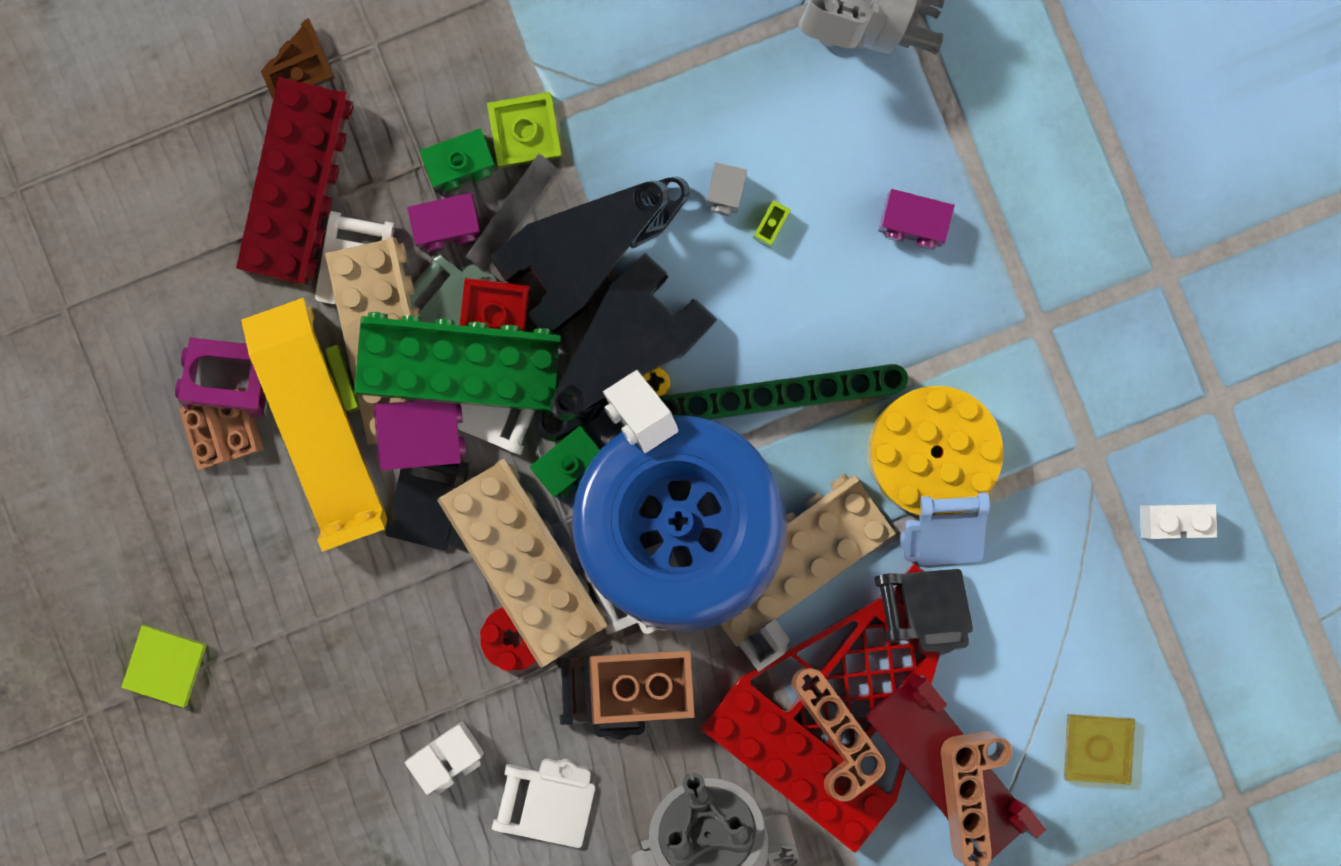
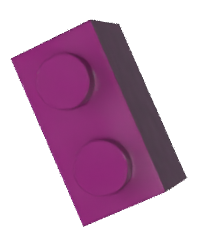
M891 189L887 194L878 231L885 233V238L889 240L904 242V238L917 241L916 246L935 250L936 246L941 247L946 242L955 205Z
M471 193L407 207L415 245L419 249H425L426 253L442 250L446 243L456 242L458 246L476 242L475 237L482 234L475 198Z

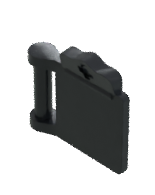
M461 461L459 464L420 467L456 476L454 486L410 475L412 468L400 469L385 530L386 536L443 551L447 550L449 545L462 546L464 544L437 500L466 482L470 463Z
M960 569L905 574L888 573L874 577L876 587H880L888 629L884 633L886 642L917 639L920 652H934L938 655H945L953 650H959L968 646V634L973 631L963 575ZM895 585L901 586L909 629L901 628L893 589Z
M589 657L557 658V668H561L563 714L559 715L560 725L592 723ZM584 667L586 713L576 714L574 668ZM645 721L593 724L594 733L598 737L609 736L622 740L630 735H641L645 731Z

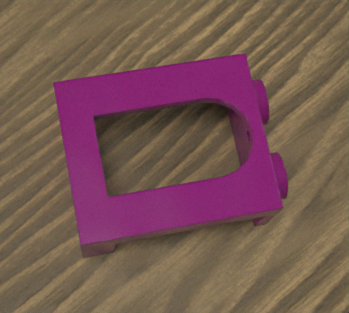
M190 337L188 348L184 347L181 355V365L184 367L182 379L179 378L175 387V396L182 406L189 410L191 404L245 410L251 417L263 418L266 396L252 363L247 392L202 387L195 384L200 358L216 357L251 361L247 344Z

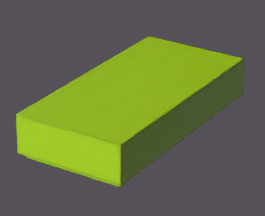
M338 345L326 348L325 352L344 410L349 412L360 410L357 395L354 394L355 385L343 348Z

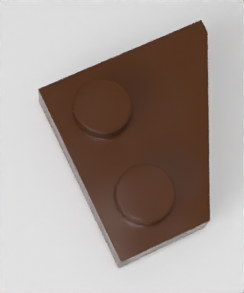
M309 18L301 23L302 27L290 41L287 40L279 49L278 55L271 59L261 70L272 99L274 98L278 77L315 86L335 79Z

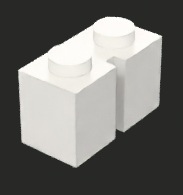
M638 370L603 391L609 403L604 407L609 417L615 424L619 421L623 424L624 427L621 430L631 445L637 443L644 453H647L679 432L670 410Z
M1216 504L1140 505L1141 538L1217 537Z
M461 721L413 754L404 763L426 795L434 790L437 794H440L454 784L451 779L453 776L461 771L466 776L479 767L481 763L478 759L483 756L484 751L465 723Z

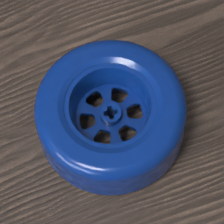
M673 415L679 432L647 453H644L637 443L631 445L623 432L611 439L597 453L585 470L575 495L572 529L575 549L584 572L593 586L612 605L635 620L649 626L671 631H694L714 627L729 621L748 609L764 593L775 577L784 554L787 538V518L783 497L767 462L749 441L727 426L715 421L694 416ZM689 481L691 483L689 496L685 501L672 500L668 489L670 482ZM712 493L719 501L722 509L716 515L704 517L699 512L697 506L706 494ZM648 496L656 497L663 506L660 515L655 519L642 517L639 514L641 506ZM679 517H683L688 522V524L682 526V531H678L673 523L679 522ZM704 529L718 530L722 533V538L713 552H707L698 542L700 534ZM658 531L663 538V544L654 554H648L640 542V536L647 532ZM681 546L688 547L693 558L692 565L688 567H671L670 558L673 549Z

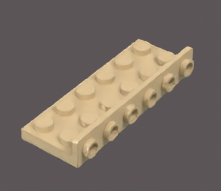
M395 237L325 253L354 385L361 316H368L369 312H380L387 314L388 319L401 320V317L405 315L420 317L418 308H412L409 295L414 294L412 278L410 275L405 276L403 263L407 262L404 244H398ZM357 395L368 445L377 443L373 404L416 400Z
M502 459L491 468L441 496L437 501L537 663L542 668L587 638L606 628V615L602 607L596 602L593 603L588 595L589 588L582 576L576 575L570 566L572 561L567 551L563 547L559 548L553 538L554 531L549 522L545 519L542 520L536 511L537 504L535 499L528 491L525 492L518 482L520 477L517 470L512 464H507L505 459Z
M843 474L829 484L833 490L823 497L819 492L803 503L806 509L796 516L792 511L786 515L787 538L785 550L775 577L759 599L748 609L729 621L720 624L736 647L750 635L756 634L757 630L774 618L777 619L896 534L862 487L856 475L848 478L846 474Z

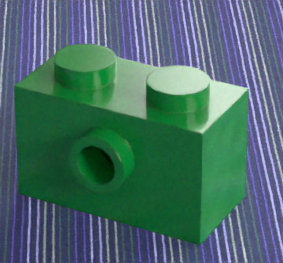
M481 128L419 150L432 187L436 192L442 191L443 194L459 190L461 188L460 184L469 180H473L474 183L487 180L492 177L491 172L497 171Z
M579 426L529 468L554 498L560 494L563 498H566L578 488L579 485L576 481L584 475L585 470L600 449L585 430Z

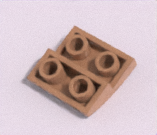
M237 388L235 390L246 391V388ZM192 404L190 410L184 407L179 408L197 470L210 468L264 450L255 417L249 416L245 410Z

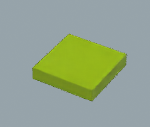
M551 92L487 103L498 168L532 163L539 153L547 160L562 158Z
M146 624L141 625L121 688L179 707H186L207 644Z

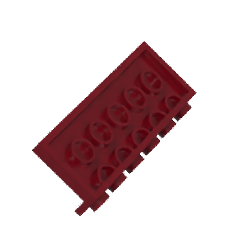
M278 77L236 269L303 285H308L309 279H315L318 269V261L314 260L316 248H322L325 238V229L321 228L324 216H329L333 199L328 196L331 184H336L339 176L340 166L335 164L338 152L343 153L347 139V133H343L345 120L350 121L354 108V101H350L351 95L348 92L336 91Z

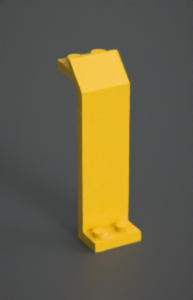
M300 298L241 319L249 357L320 529L317 541L323 552L384 530L388 517L318 344L313 328V321L316 319L312 305L307 307L304 298Z

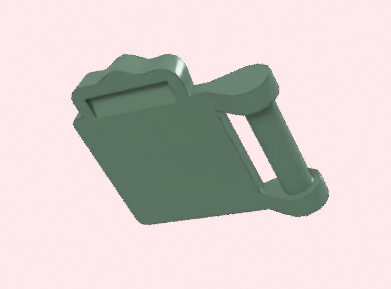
M436 251L431 257L432 263L413 284L414 294L409 295L412 308L417 307L414 303L444 269L450 274L449 278L422 309L418 308L422 318L421 322L435 323V319H450L455 321V325H459L465 277L497 281L493 274L483 272L478 266L473 264L461 272Z

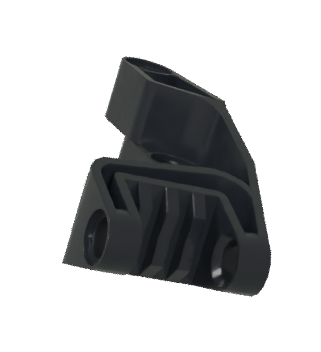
M678 176L668 177L660 181H647L527 224L490 256V260L507 283H514L532 271L547 294L541 298L542 302L527 311L528 316L537 328L551 329L554 331V334L590 307L593 295L629 247L634 249L658 237L668 227L688 200L690 187L683 178ZM671 182L677 183L681 188V196L676 201L669 198L667 186Z
M647 253L643 254L611 284L578 350L557 383L556 392L550 404L552 412L543 411L537 422V431L541 438L546 441H558L569 435L577 427H584L595 420L605 410L604 407L609 404L603 391L636 370L644 376L672 360L681 359L717 321V318L697 299H692L683 310L680 309L676 314H673L653 294L664 284L669 276ZM545 419H557L561 424V431L557 433L548 431L544 425Z

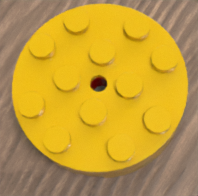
M928 386L915 389L898 397L879 414L869 435L867 460L870 473H872L883 496L899 509L920 516L921 496H930L931 499L977 497L978 493L984 492L989 494L1001 472L1003 442L995 419L979 400L956 388ZM932 447H936L938 450L936 458L931 455ZM966 511L932 513V516L961 514Z

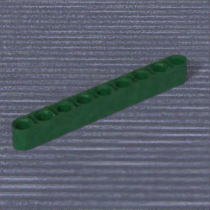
M888 364L658 397L662 402H669L674 406V415L715 420L893 395L906 388L908 374L902 366ZM887 371H893L898 374L900 383L897 388L893 389L885 385L884 375ZM860 375L867 380L868 387L864 393H858L852 389L851 380L854 376ZM822 380H830L834 383L836 391L832 397L828 398L820 394L819 384ZM797 384L803 389L804 394L801 401L793 402L787 398L786 389L789 385ZM766 389L770 392L772 398L768 406L763 407L755 403L754 393L756 390ZM727 393H733L739 398V407L734 411H727L722 407L721 398ZM696 397L704 399L707 403V411L700 416L692 414L688 407L689 402Z

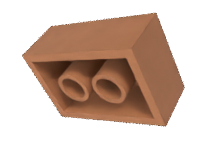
M690 651L589 657L593 724L694 718Z

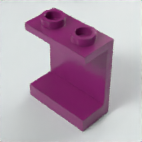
M422 400L373 404L378 462L381 471L461 463L460 456L466 454L464 436H458L457 423L463 422L461 404Z

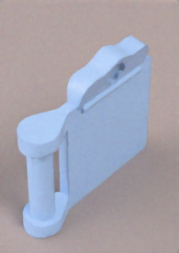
M978 493L977 497L931 499L930 496H921L920 521L907 520L905 522V529L900 535L904 559L908 562L918 561L920 566L981 562L984 554L987 516L990 511L988 493ZM977 510L976 513L932 516V513Z

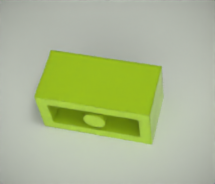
M773 200L753 239L771 248L791 209Z

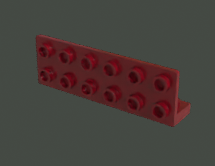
M914 673L866 715V719L948 820L941 747L948 738L964 734L944 710L947 703L928 679ZM965 747L957 752L956 761L964 757ZM987 769L982 771L992 860L1020 834L1023 835L1027 832L1037 839L1046 829L1026 804L1012 796L993 770ZM969 780L961 784L960 794L968 789ZM972 813L965 817L963 826L968 825L972 821Z

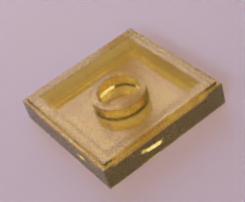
M1067 713L1064 779L1066 781L1131 785L1135 719L1131 717Z

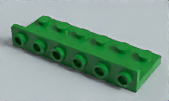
M369 312L368 316H361L354 387L355 395L552 412L550 404L556 392L558 348L561 343V335H554L553 330L537 328L534 329V333L523 332L521 327L514 325H503L501 329L488 328V324L482 322H469L468 326L455 325V321L450 319H435V323L421 322V317L411 315L402 316L401 320L388 319L387 314L380 312Z

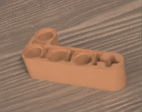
M801 669L793 675L791 681L793 691L844 760L826 775L824 788L830 797L842 802L849 801L881 778L886 769L884 758L824 675L815 669ZM803 677H814L815 681L812 683L815 691L817 693L825 691L826 694L817 698L811 690H803L802 686L805 684ZM827 701H831L836 708L834 717L829 720H825L820 711L821 706ZM851 728L855 733V741L851 746L845 747L841 743L840 736L845 729ZM866 756H871L875 761V768L869 774H864L860 768L861 761ZM840 776H845L849 781L848 790L843 794H837L834 790V782Z
M991 731L953 736L948 738L941 747L953 856L964 866H988L992 857L982 770L999 768L1006 765L1012 757V747L1006 739ZM996 742L997 748L995 752L988 756L989 746ZM965 747L964 757L956 761L957 752ZM969 780L968 789L960 794L961 784ZM972 813V821L968 825L963 826L965 817Z

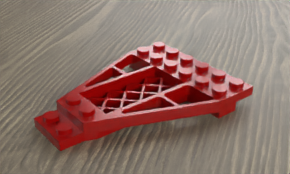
M912 563L905 573L924 571ZM895 585L893 589L901 628L909 629L901 586ZM881 595L874 601L789 648L785 654L759 672L754 668L740 675L720 700L719 705L700 727L702 731L854 853L859 850L897 802L906 767L899 761L889 792H886L874 782L849 801L842 802L830 797L824 788V780L831 770L844 761L840 754L834 750L835 748L828 738L827 745L809 730L820 727L817 723L806 724L805 706L799 698L794 701L788 710H784L750 683L752 678L789 657L795 659L806 669H814L799 657L797 653L847 624L856 621V625L821 669L818 670L824 675L826 680L843 678L845 696L840 697L842 702L846 701V707L851 714V701L869 699L871 711L875 708L873 698L887 697L897 689L894 679L895 672L910 671L899 686L914 673L919 676H925L924 678L928 679L932 684L940 655L934 652L922 653V657L916 663L914 648L920 652L917 639L906 640L908 643L894 645L886 642L885 639V646H867L866 629L884 627V633L888 631ZM875 616L883 622L869 624ZM861 634L863 648L849 649ZM909 648L911 666L893 668L891 650ZM886 650L888 668L870 670L868 652ZM864 653L866 671L847 673L845 655ZM841 659L843 673L828 675ZM889 673L891 691L873 693L871 675ZM866 676L868 694L850 696L848 678ZM814 677L805 687V689H809L813 693L815 692L812 683L815 681ZM831 701L823 704L825 720H829L827 703H832ZM800 710L802 724L794 718ZM866 717L855 718L858 723L869 722ZM870 722L864 728V732L871 739L876 730ZM849 728L850 742L842 743L845 747L851 746L855 741L854 731ZM845 776L838 777L834 782L835 792L843 794L848 790V779Z

